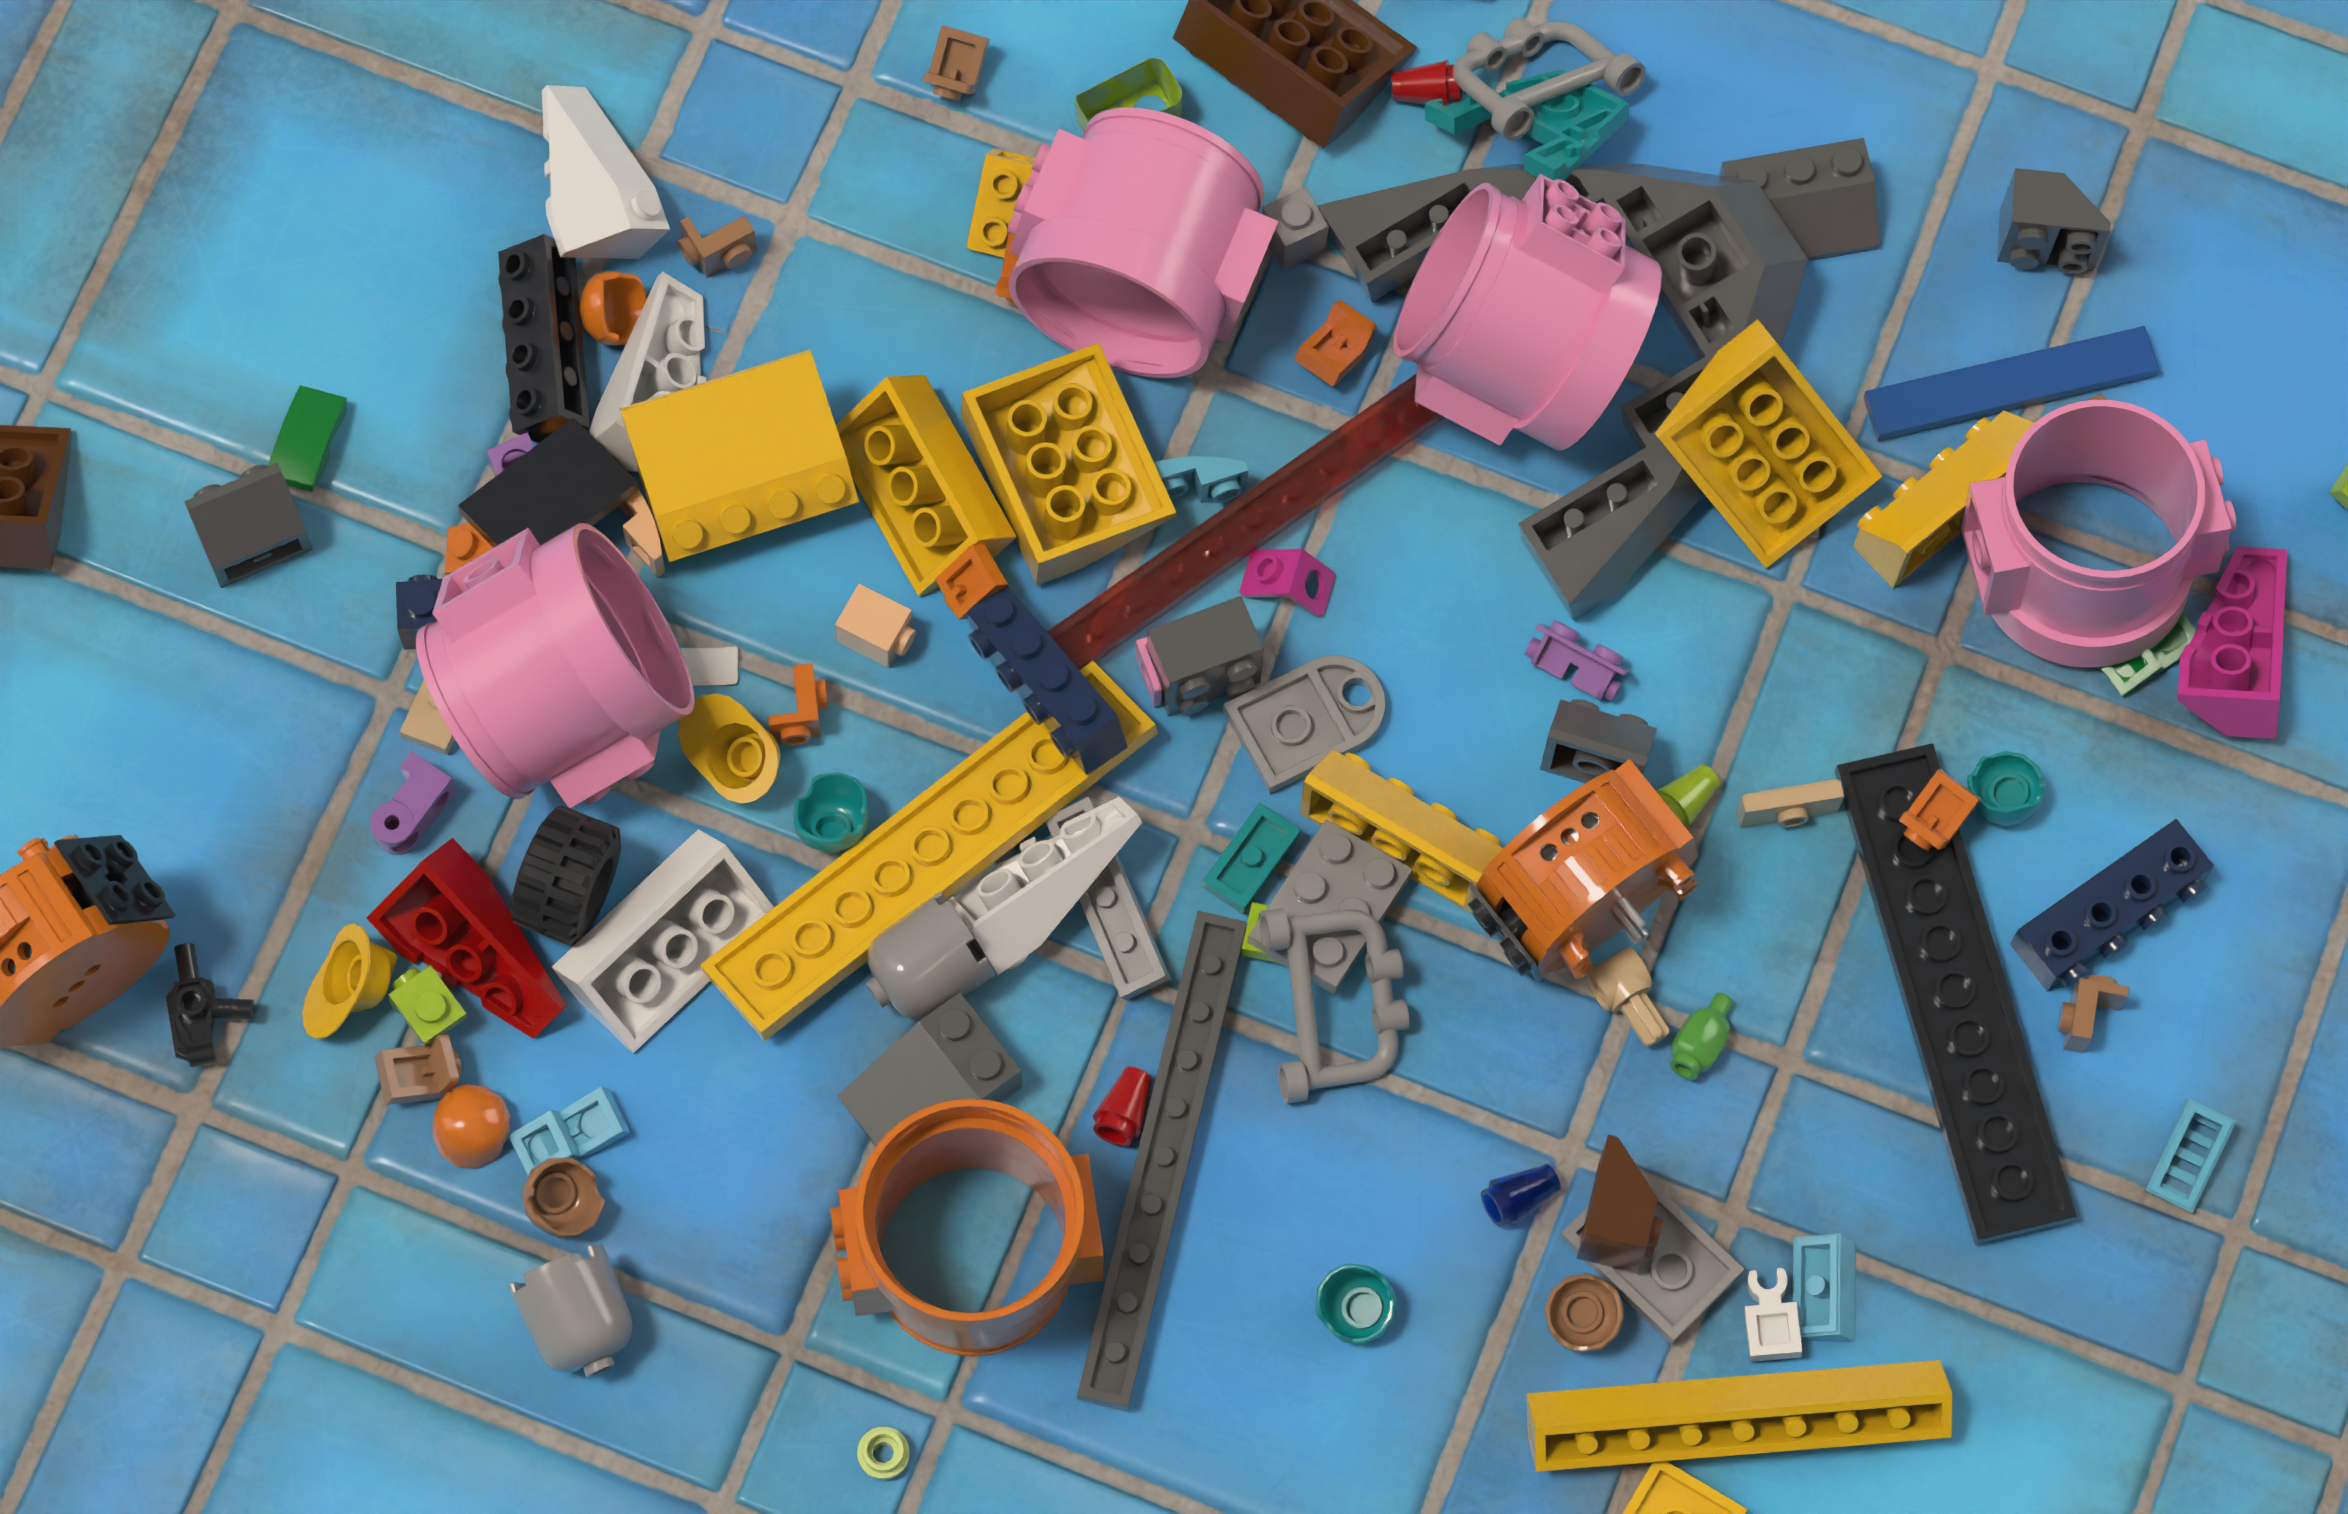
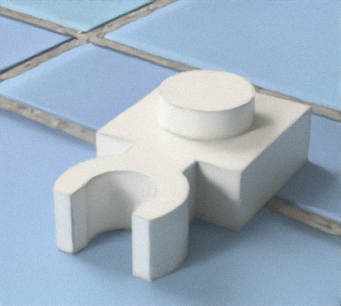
M1777 1268V1285L1772 1289L1762 1288L1758 1284L1756 1270L1750 1271L1747 1289L1751 1298L1758 1302V1305L1745 1306L1744 1308L1750 1362L1801 1358L1802 1343L1797 1302L1781 1303L1787 1288L1785 1270Z

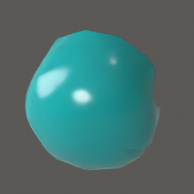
M2004 751L1988 757L1983 756L1980 758L1972 774L1967 777L1968 789L1981 798L1974 809L1991 823L2002 826L2020 824L2037 811L2044 799L2046 783L2040 768L2024 754Z
M840 772L820 774L813 777L810 788L805 796L795 800L793 823L797 836L806 846L828 854L837 853L856 845L863 838L869 826V803L866 789L855 777Z
M1347 1263L1328 1272L1318 1286L1316 1313L1317 1317L1337 1339L1346 1343L1367 1344L1385 1335L1396 1319L1397 1296L1388 1279L1376 1269L1370 1266Z

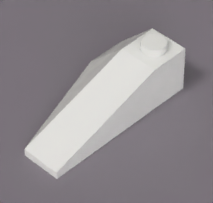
M1117 797L1066 821L1060 829V834L1049 840L1037 842L1036 838L1033 837L1020 843L1021 853L998 864L993 862L947 898L946 901H950L975 939L971 943L982 958L986 957L993 970L999 975L1007 969L1019 966L1026 960L1028 954L1042 945L1141 825L1142 821L1131 807L1120 797Z

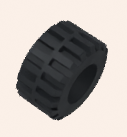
M557 806L537 829L522 861L512 894L511 913L513 923L570 946H574L579 942L595 922L613 882L621 852L620 829L565 806Z

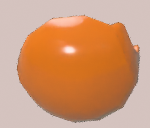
M607 271L596 274L592 279L588 280L582 292L579 310L585 330L597 342L606 345H626L648 298L641 279L635 274Z
M474 1084L460 1085L447 1092L440 1100L434 1112L432 1123L433 1140L440 1156L456 1167L478 1168L496 1160L501 1155L504 1143L510 1132L509 1120L511 1116L504 1098L487 1086Z

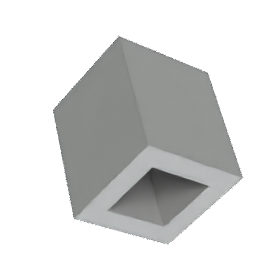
M1307 187L1263 206L1262 214L1278 221L1269 246L1283 270L1326 251L1329 226Z

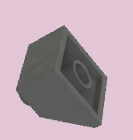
M1560 699L1547 737L1540 770L1587 783L1612 769L1615 771L1630 759L1643 774L1657 728L1648 726L1644 719L1635 715L1620 714L1618 717L1601 712L1597 705L1586 700L1573 699L1571 702Z

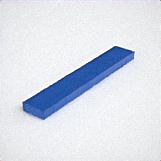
M2141 326L1867 390L1864 393L1863 399L1876 440L1881 441L2157 376L2160 369L2146 328Z

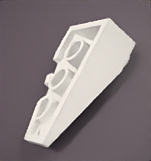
M546 85L542 89L543 137L549 142V160L544 164L545 177L550 179L551 196L546 200V216L560 257L639 259L670 230L655 186L586 87Z
M664 272L660 273L655 280L597 406L589 434L626 471L639 472L620 408L706 382V377L701 376L700 351L705 348L703 296Z

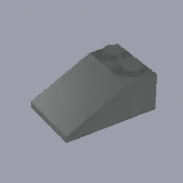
M959 992L917 1022L838 1095V1099L876 1147L884 1136L899 1122L911 1114L934 1104L958 1099H984L1001 1103L1022 1087V1070Z

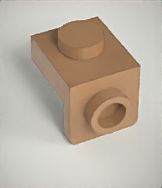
M941 25L930 70L925 72L923 82L934 84L932 94L960 101L962 93L975 94L990 38Z
M745 215L704 238L701 237L689 217L680 221L682 238L677 241L679 249L690 266L699 265L706 278L726 267L733 269L741 266L750 259L753 252L757 251L755 230Z
M2090 975L2087 979L2079 978L2071 992L2070 1003L2063 1001L2059 1013L2057 1031L2065 1033L2063 1050L2083 1053L2092 1040L2096 1007L2121 1010L2128 999L2129 987L2117 985L2116 979L2104 975Z
M448 1034L437 1035L426 1047L423 1045L381 1050L374 1057L385 1105L442 1099L459 1082L461 1075V1060L458 1052L452 1050Z

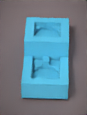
M600 1087L559 1112L549 1110L508 1136L527 1175H529L532 1168L548 1158L571 1157L580 1161L630 1134V1131L610 1090Z

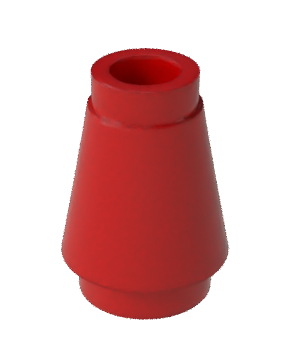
M1448 60L1402 70V72H1393V100L1425 104V102L1441 98L1443 106L1462 102L1463 90L1455 82L1453 76L1455 64H1449Z
M1131 1066L1124 1068L1122 1074L1093 1114L1095 1121L1093 1131L1098 1137L1113 1145L1128 1146L1133 1138L1140 1136L1152 1077L1147 1072Z

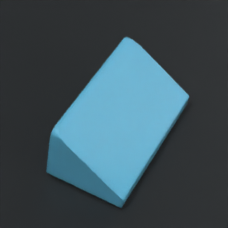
M1841 1233L1793 1237V1302H1797L1801 1340L1850 1342L1855 1340L1856 1246L1852 1239Z

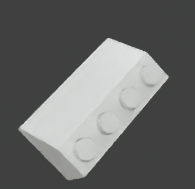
M698 829L551 968L576 999L629 1051L634 1053L710 981L700 965L774 907L726 844Z

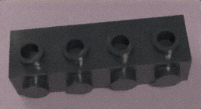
M542 234L498 252L500 270L498 281L502 295V328L505 334L506 375L509 383V417L512 424V432L517 435L528 433L530 440L537 443L542 442L572 418L585 430L590 428L576 258L560 257L555 239Z

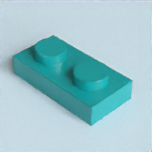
M1259 802L1202 880V887L1244 914L1301 835V829Z

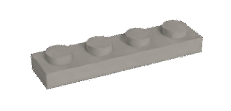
M1088 796L1058 811L1048 819L1046 824L1052 838L1060 834V829L1066 821L1096 808L1095 800ZM1116 854L1080 897L1079 901L1118 993L1122 999L1127 1001L1170 980L1171 977L1119 856Z

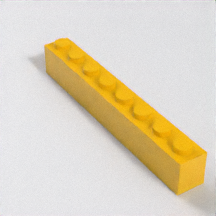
M1931 1360L1527 1393V1432L1536 1472L1952 1438V1391L1941 1361Z

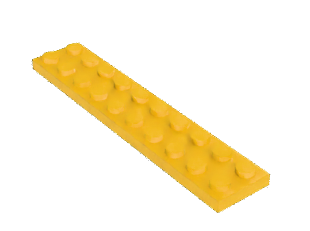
M1092 660L1079 671L1118 715L1128 746L1127 749L1086 775L1071 756L1067 759L1062 756L1051 740V732L1043 723L1037 725L1029 714L1025 712L856 845L700 965L702 971L759 1036L766 1041L866 963L870 944L881 932L940 891L945 899L953 895L1158 734L1156 724Z

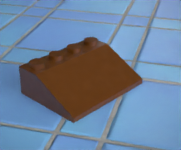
M1189 0L1172 38L1189 50L1192 55L1207 63L1226 77L1229 82L1240 87L1262 103L1269 111L1277 114L1299 130L1306 138L1314 141L1323 149L1350 128L1392 80V73L1399 72L1417 49L1414 44L1352 0Z
M0 425V567L52 569L61 533L72 438L71 428Z

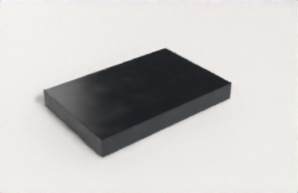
M572 418L461 502L458 508L459 514L493 548L529 528L541 546L578 523L595 525L639 491L638 482Z

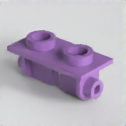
M1556 620L1553 621L1550 627L1545 624H1537L1536 629L1545 633L1541 641L1533 637L1524 655L1532 659L1531 664L1563 679L1572 663L1579 668L1570 683L1571 685L1596 697L1599 701H1602L1603 698L1613 701L1621 687V684L1614 680L1616 674L1620 673L1624 676L1629 675L1631 671L1620 665L1624 657L1599 643L1594 651L1578 643L1577 639L1580 633Z

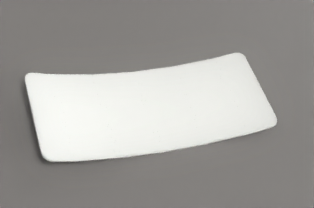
M737 647L680 648L693 686L731 685L738 682Z

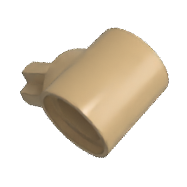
M1631 947L1623 949L1594 966V969L1585 975L1587 985L1600 1006L1606 1011L1612 1010L1613 1013L1622 1011L1644 1046L1655 1045L1669 1034L1668 1026L1646 995L1651 990L1652 980L1644 962Z

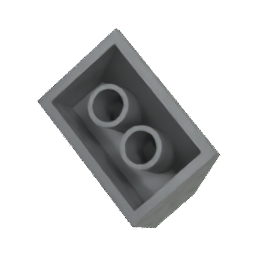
M1864 138L1722 162L1719 176L1758 182L1808 258V261L1879 249L1876 185Z

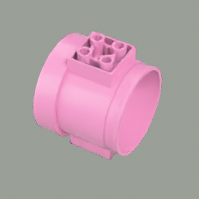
M1114 108L1105 110L1095 115L1088 122L1082 138L1058 129L1052 145L1042 143L1032 166L1033 171L1029 181L1024 184L1014 207L1015 212L1007 229V232L1015 235L1010 253L1019 256L1009 278V291L1014 303L1038 330L1071 352L1100 343L1111 369L1153 378H1176L1198 371L1207 361L1215 339L1228 343L1278 223L1277 220L1258 213L1264 199V186L1260 175L1242 153L1221 137L1188 120L1144 108Z
M1539 174L1522 201L1514 196H1506L1500 192L1499 188L1489 183L1478 185L1461 201L1435 238L1411 284L1399 315L1393 348L1396 356L1417 364L1415 402L1499 446L1512 428L1556 451H1562L1571 447L1585 435L1606 409L1639 352L1659 298L1662 279L1660 264L1625 245L1626 219L1615 208L1602 202L1596 204L1581 196L1572 185L1563 180L1557 179L1553 181Z
M2087 400L2068 404L2055 409L2036 421L2015 446L2009 460L2006 477L1970 483L1961 531L1984 615H1991L2004 633L2027 651L2040 658L2066 666H2111L2136 658L2146 649H2151L2172 630L2183 612L2194 576L2219 571L2224 553L2229 551L2230 533L2236 529L2234 507L2231 501L2223 500L2220 486L2223 485L2221 463L2217 456L2211 457L2206 440L2188 443L2175 427L2157 414L2134 404L2114 400ZM2093 483L2109 486L2135 497L2153 510L2171 532L2176 545L2158 559L2131 569L2102 571L2080 567L2057 557L2043 547L2025 526L2016 504L2024 497L2038 490L2058 484Z
M578 523L541 546L529 528L443 577L432 613L437 621L430 622L421 627L416 635V652L421 672L446 726L462 751L483 777L498 791L515 800H520L531 794L536 787L551 782L568 808H572L582 801L586 804L598 801L610 791V785L626 776L629 780H632L647 772L654 764L653 760L656 757L660 731L690 714L694 708L695 698L690 673L677 640L661 609L640 576L619 549L604 534L587 523Z

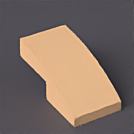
M637 491L618 506L630 519L623 525L625 541L651 572L659 578L665 573L659 534L643 495L640 491Z

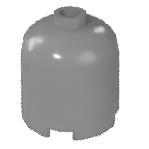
M941 891L881 932L871 942L867 951V963L873 975V978L866 982L869 990L882 1008L891 1003L901 1015L910 1019H923L960 992L964 997L994 979L996 975L986 957L982 959L972 945L971 941L975 938L950 901H946Z
M603 1244L588 1247L589 1258L587 1257L574 1263L571 1255L566 1254L525 1273L523 1276L527 1285L518 1282L508 1285L541 1357L548 1366L556 1371L569 1373L583 1369L586 1377L602 1373L616 1365L612 1356L624 1349L631 1339L633 1331L631 1315Z

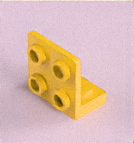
M993 148L986 153L967 240L968 249L1004 258L1009 233L1007 229L1015 212L1014 207L1024 184L1028 183L1033 171L1032 166L1036 159L1035 157Z

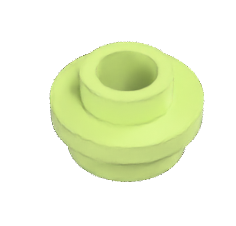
M874 1428L868 1431L858 1444L857 1458L859 1465L872 1478L879 1480L894 1478L906 1468L909 1461L908 1442L899 1431L893 1428ZM880 1446H887L893 1450L894 1454L890 1461L881 1463L873 1456L875 1450Z

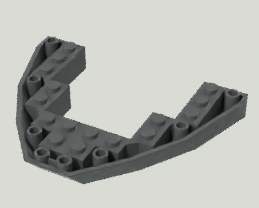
M1524 164L1468 169L1317 206L1329 226L1328 234L1371 302H1374L1416 276L1420 265L1440 230L1461 201L1475 187L1482 183H1489L1499 188L1500 192L1506 196H1514L1522 201L1537 178L1524 171ZM1581 164L1564 180L1572 185L1581 196L1596 204L1602 202L1615 208L1626 219L1625 245L1660 264L1662 279L1658 299L1698 359L1697 362L1621 406L1623 425L1639 448V452L1518 523L1523 543L1572 620L1577 619L1614 597L1704 495L1655 434L1717 351L1757 319L1781 347L1808 258L1757 181L1646 164Z

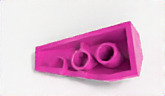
M2237 547L2216 586L2215 596L2207 611H2203L2197 623V630L2190 644H2186L2180 655L2177 701L2225 736L2277 738L2287 549Z

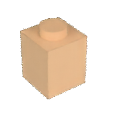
M858 584L835 623L836 640L838 643L887 668L891 666L896 655L901 657L906 655L916 635V630L912 629L911 609L861 584Z

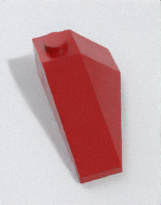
M451 838L422 860L366 917L402 957L414 964L422 961L428 966L431 965L434 970L442 974L441 980L453 989L460 985L480 998L483 1008L532 1039L567 1007L519 926L513 923L510 911L488 875L454 838Z

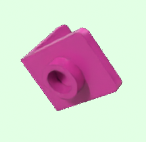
M1304 549L1253 550L1247 563L1239 593L1245 598L1289 597L1312 615L1323 616L1335 573ZM1310 571L1316 574L1319 582L1317 595L1313 599L1307 595L1305 589V580Z

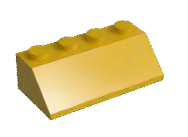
M925 375L886 377L836 425L853 481L918 596H925L939 589L940 587L935 578L970 545L984 543L992 558H994L1017 537Z
M2007 411L2001 412L1992 421H1989L1987 417L1982 418L1966 433L1965 439L1967 441L1955 451L1949 446L1940 452L1929 464L1931 471L1920 480L1912 476L1900 485L1893 494L1895 500L1882 510L1877 505L1869 510L1857 523L1859 531L1853 547L1892 588H1895L1962 533L1961 523L1970 483L2006 477L2009 460L2015 446L2035 422Z
M1332 749L1312 769L1303 782L1300 806L1301 815L1322 826L1326 819L1412 868L1410 877L1412 880L1465 911L1473 913L1468 903L1474 899L1467 885L1472 882L1476 887L1478 880L1484 873L1485 867L1503 849L1501 842L1493 834L1480 828H1476L1473 831L1457 821V816L1450 809L1438 803H1432L1431 806L1416 798L1414 791L1408 785L1395 778L1385 780L1373 773L1370 765L1365 760L1352 753L1342 755Z

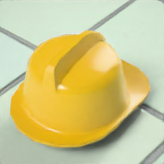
M717 693L703 695L695 699L693 711L680 719L678 736L682 751L690 763L709 781L718 793L729 801L741 804L757 801L768 793L775 780L779 777L777 774L781 759L779 745L774 736L743 705L730 696Z
M356 923L345 925L337 934L327 958L313 979L305 996L302 1010L303 1026L307 1035L315 1039L327 1038L337 1031L350 1012H360L376 1007L383 1001L388 991L391 975L397 962V955L388 948L370 942L365 929Z

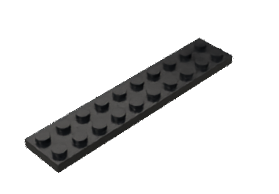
M1931 743L1839 764L1834 772L1837 781H1841L1844 806L1975 1245L2071 1223L2074 1222L2077 1215L1960 830L1957 831L1945 848L1939 850L1932 845L1927 851L1904 835L1907 826L1899 821V818L1905 811L1909 810L1937 770L1941 769L1934 744Z

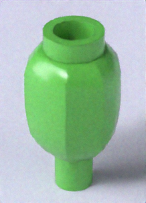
M1716 993L1708 1007L1694 1011L1680 1027L1671 1045L1673 1059L1670 1062L1671 1069L1679 1076L1688 1080H1695L1700 1073L1709 1071L1716 1063L1729 1035V1023L1725 1018L1733 1005V1000L1723 993Z

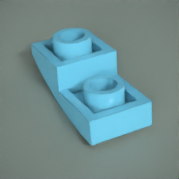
M1189 456L1154 462L1170 499L1185 494L1190 487L1194 486L1200 503L1210 500L1221 503L1236 498L1241 494L1242 490L1247 489L1249 470L1244 461L1215 456Z

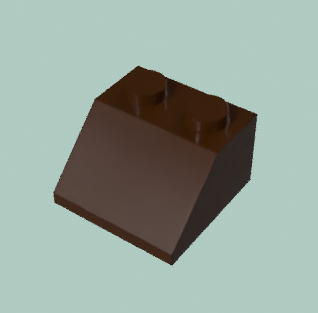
M1608 1135L1603 1147L1576 1259L1637 1273L1643 1258L1652 1260L1654 1250L1658 1245L1664 1217L1654 1215L1658 1198L1619 1137Z

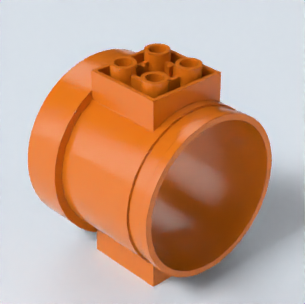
M958 1099L937 1103L911 1114L891 1129L878 1143L863 1169L858 1187L838 1190L840 1206L830 1207L836 1252L844 1250L847 1252V1257L837 1258L843 1302H854L856 1316L889 1312L895 1322L911 1337L930 1348L947 1354L975 1357L997 1354L1012 1349L1035 1336L1048 1324L1060 1308L1069 1285L1103 1280L1104 1253L1089 1155L1070 1156L1061 1141L1039 1120L1022 1110L1000 1102L984 1099ZM967 1168L989 1169L1005 1173L1031 1187L1048 1204L1059 1223L1063 1235V1243L1059 1255L1047 1276L1038 1286L1021 1299L1007 1306L976 1313L949 1311L922 1301L904 1288L894 1277L881 1254V1244L886 1226L901 1201L923 1182L948 1171Z

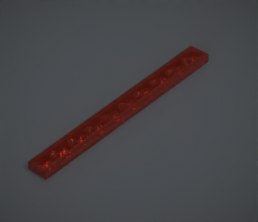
M1416 373L1051 628L1047 633L1079 670L1092 660L1095 663L1445 417L1415 402Z

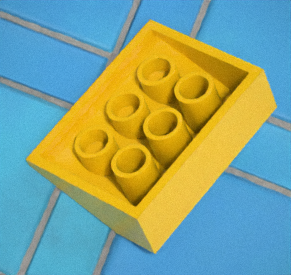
M1758 319L1717 351L1655 432L1664 446L1765 569L1883 477Z
M1100 343L962 392L961 418L1004 515L1017 536L1015 539L1036 586L1080 570L1176 516V510Z
M810 349L620 408L647 501L656 523L660 543L669 562L859 502L843 445Z

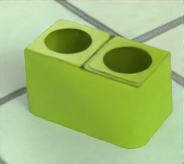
M1149 58L1076 95L1074 104L1078 123L1082 130L1085 131L1088 122L1098 113L1114 108H1134L1137 100L1146 95L1158 96L1166 103L1167 108L1160 112L1181 118L1182 90L1164 61L1158 58ZM1122 100L1120 106L1116 104V102Z

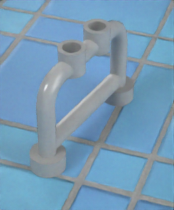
M1521 17L1509 23L1504 32V39L1496 41L1486 32H1480L1473 36L1467 45V53L1459 57L1453 67L1455 82L1464 92L1493 115L1491 120L1492 127L1509 141L1521 138L1530 129L1534 120V112L1531 109L1533 106L1601 79H1604L1605 84L1618 95L1627 96L1639 88L1646 74L1645 66L1631 54L1615 55L1586 30L1575 24L1552 21L1534 27ZM1554 40H1562L1572 44L1593 61L1503 98L1473 74V71L1482 67L1489 72L1495 71L1502 66L1506 58L1518 53L1525 57H1531L1541 49L1544 43Z
M1283 908L1261 911L1260 933L1265 950L1270 952L1287 949L1300 1060L1280 1063L1278 1066L1279 1089L1284 1103L1306 1101L1308 1099V1090L1366 1082L1381 1077L1392 1067L1397 1057V1031L1409 1028L1407 1004L1404 999H1393L1391 980H1398L1403 977L1402 957L1398 949H1387V940L1382 926L1373 916L1361 910H1340L1287 918ZM1357 930L1365 937L1367 945L1365 965L1372 987L1373 1004L1371 1015L1378 1037V1050L1375 1056L1367 1061L1322 1067L1306 936Z

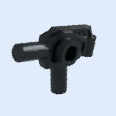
M180 944L174 947L179 982H174L173 989L166 996L176 1058L188 1061L191 1067L217 1062L213 1043L215 1018L253 1020L254 1000L216 998L213 982L199 977L194 944Z

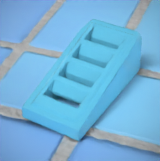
M2190 1098L2185 1099L2144 1191L2189 1213H2193L2236 1120ZM2191 1119L2215 1130L2213 1138L2210 1139L2187 1128ZM2184 1137L2207 1148L2208 1150L2204 1158L2179 1146L2182 1138ZM2174 1155L2200 1167L2196 1176L2170 1164ZM2165 1173L2191 1185L2188 1195L2162 1183Z

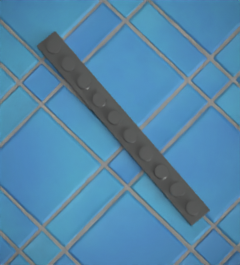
M1197 911L1077 1393L1078 1400L1128 1411L1247 926L1245 921Z

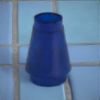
M1544 1164L1540 1167H1534L1490 1180L1489 1187L1481 1192V1200L1486 1213L1498 1227L1506 1224L1516 1226L1552 1197L1553 1194L1559 1192L1561 1184L1554 1169L1549 1164Z

